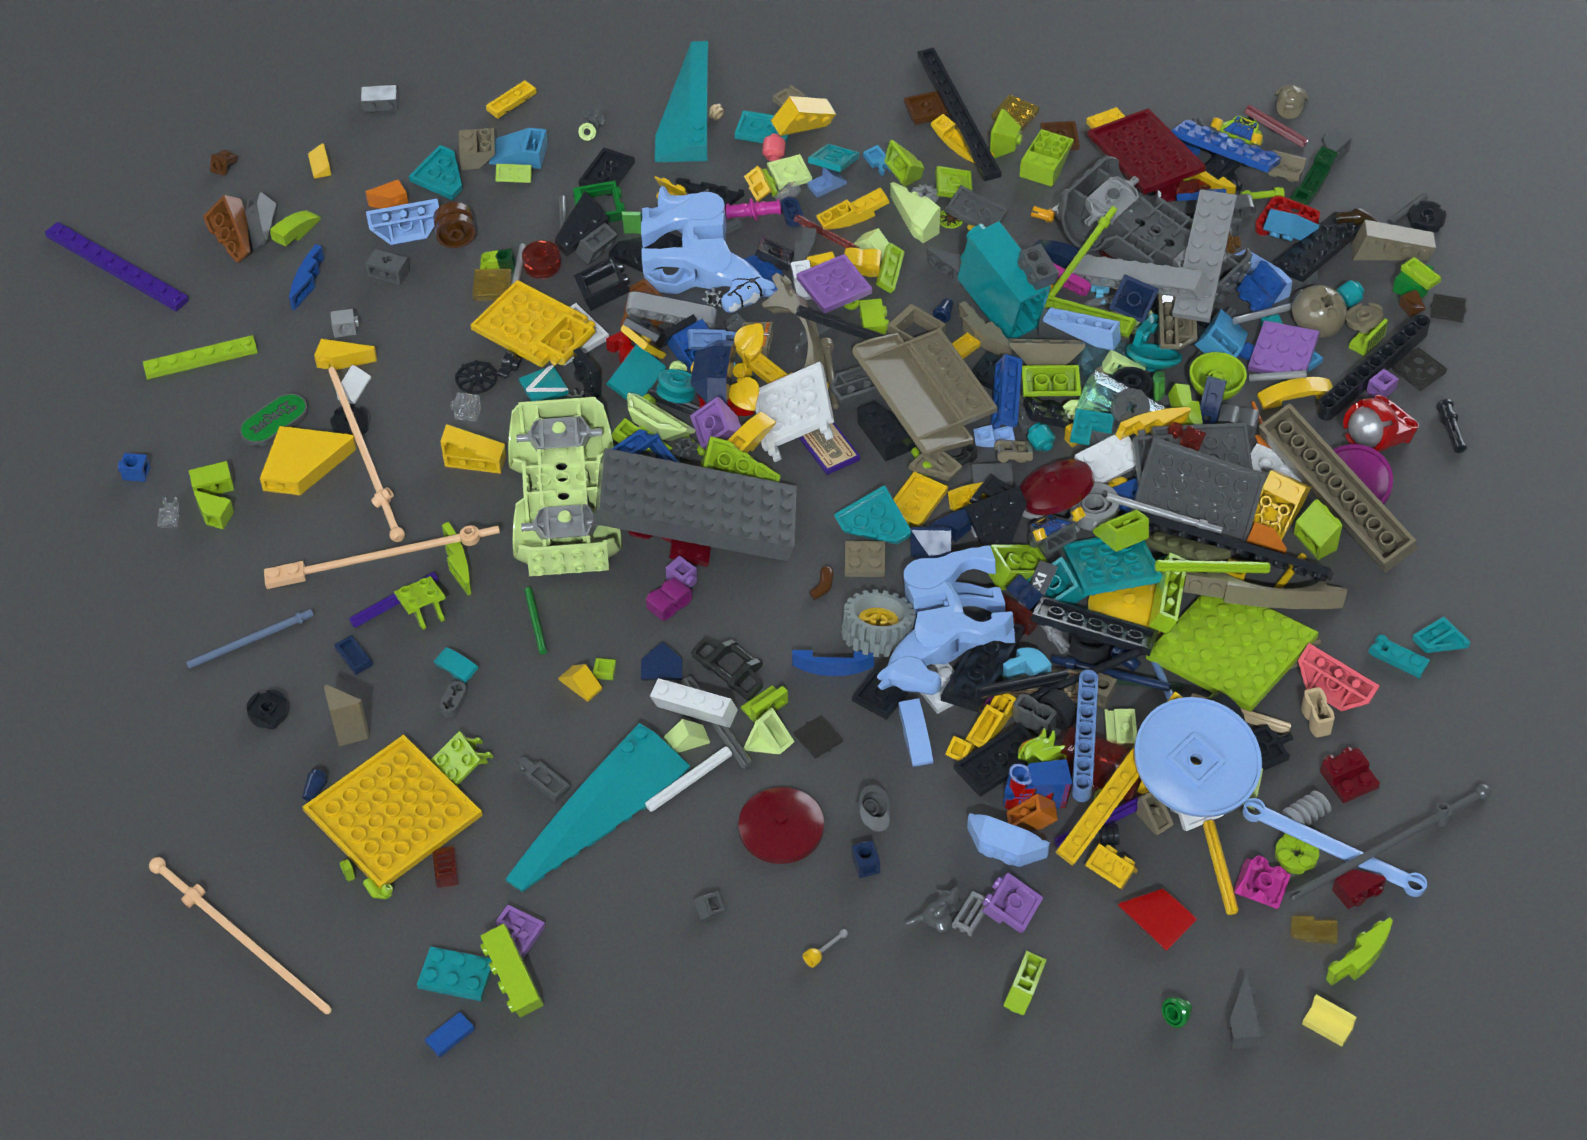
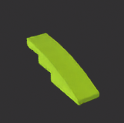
M449 522L442 525L444 537L456 535ZM460 542L447 544L445 548L446 554L449 556L447 557L449 571L469 596L472 594L471 582L464 549Z

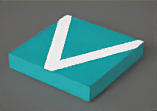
M553 365L518 378L521 387L530 401L555 400L569 394L567 386Z

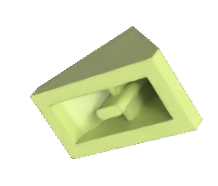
M877 228L864 233L853 244V247L862 250H881L883 259L885 248L889 242L880 229Z
M684 719L664 736V741L676 753L710 743L702 724Z

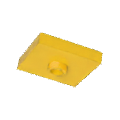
M624 325L621 327V331L646 352L660 359L666 356V353L655 345L651 339Z

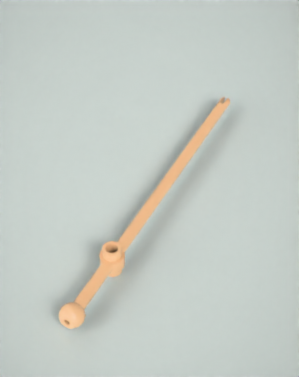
M330 367L328 372L376 491L371 501L377 508L382 506L391 528L389 534L391 540L400 542L404 539L405 532L402 528L398 527L389 505L394 494L388 487L383 489L335 368Z
M155 857L150 861L149 869L152 873L163 875L185 894L181 901L188 908H191L194 904L198 905L323 1013H331V1007L205 901L202 896L206 892L199 884H196L193 888L189 887L166 867V862L163 858Z

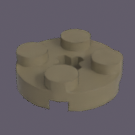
M1362 303L1357 304L1347 311L1346 317L1347 326L1353 330H1359L1360 333H1368L1370 329L1378 326L1384 320L1382 307L1376 303H1369V306H1363Z

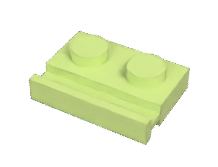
M1104 709L1107 748H1110V746L1133 748L1137 736L1135 709H1114V711Z

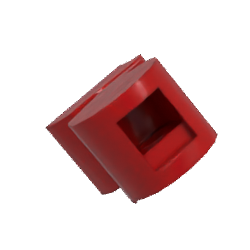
M620 331L606 338V350L612 353L618 351L619 362L622 364L634 346L631 345L629 337Z

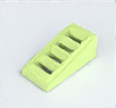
M1113 350L1109 351L1102 362L1103 372L1111 375L1124 367H1137L1144 371L1146 370L1145 367Z

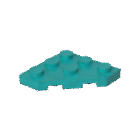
M439 145L409 175L410 182L450 200H453L463 190L455 152L442 145Z
M885 485L834 514L841 529L846 534L885 541L895 545L911 537V529Z

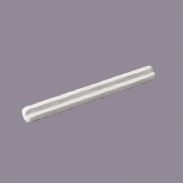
M727 746L723 747L646 801L647 809L650 812L656 810L732 756L730 749Z

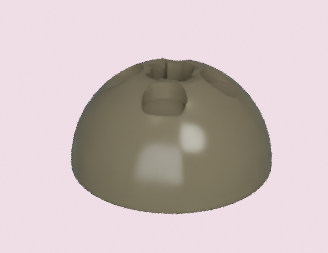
M1313 285L1303 289L1295 297L1292 304V314L1299 327L1317 330L1320 334L1319 338H1326L1335 335L1341 330L1346 320L1347 308L1343 297L1335 289L1326 285Z

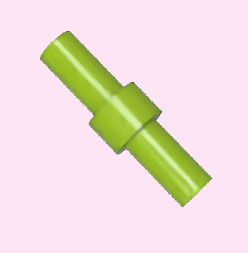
M762 169L772 189V196L777 197L779 192L774 178L770 176L767 169Z

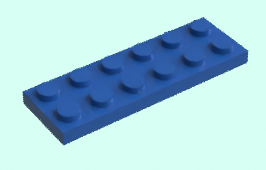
M1185 120L1172 129V132L1180 140L1266 173L1279 165L1282 158L1273 151H1264L1257 145H1249L1241 139L1230 138L1226 133H1217L1212 131L1210 127L1196 125V122L1191 120Z

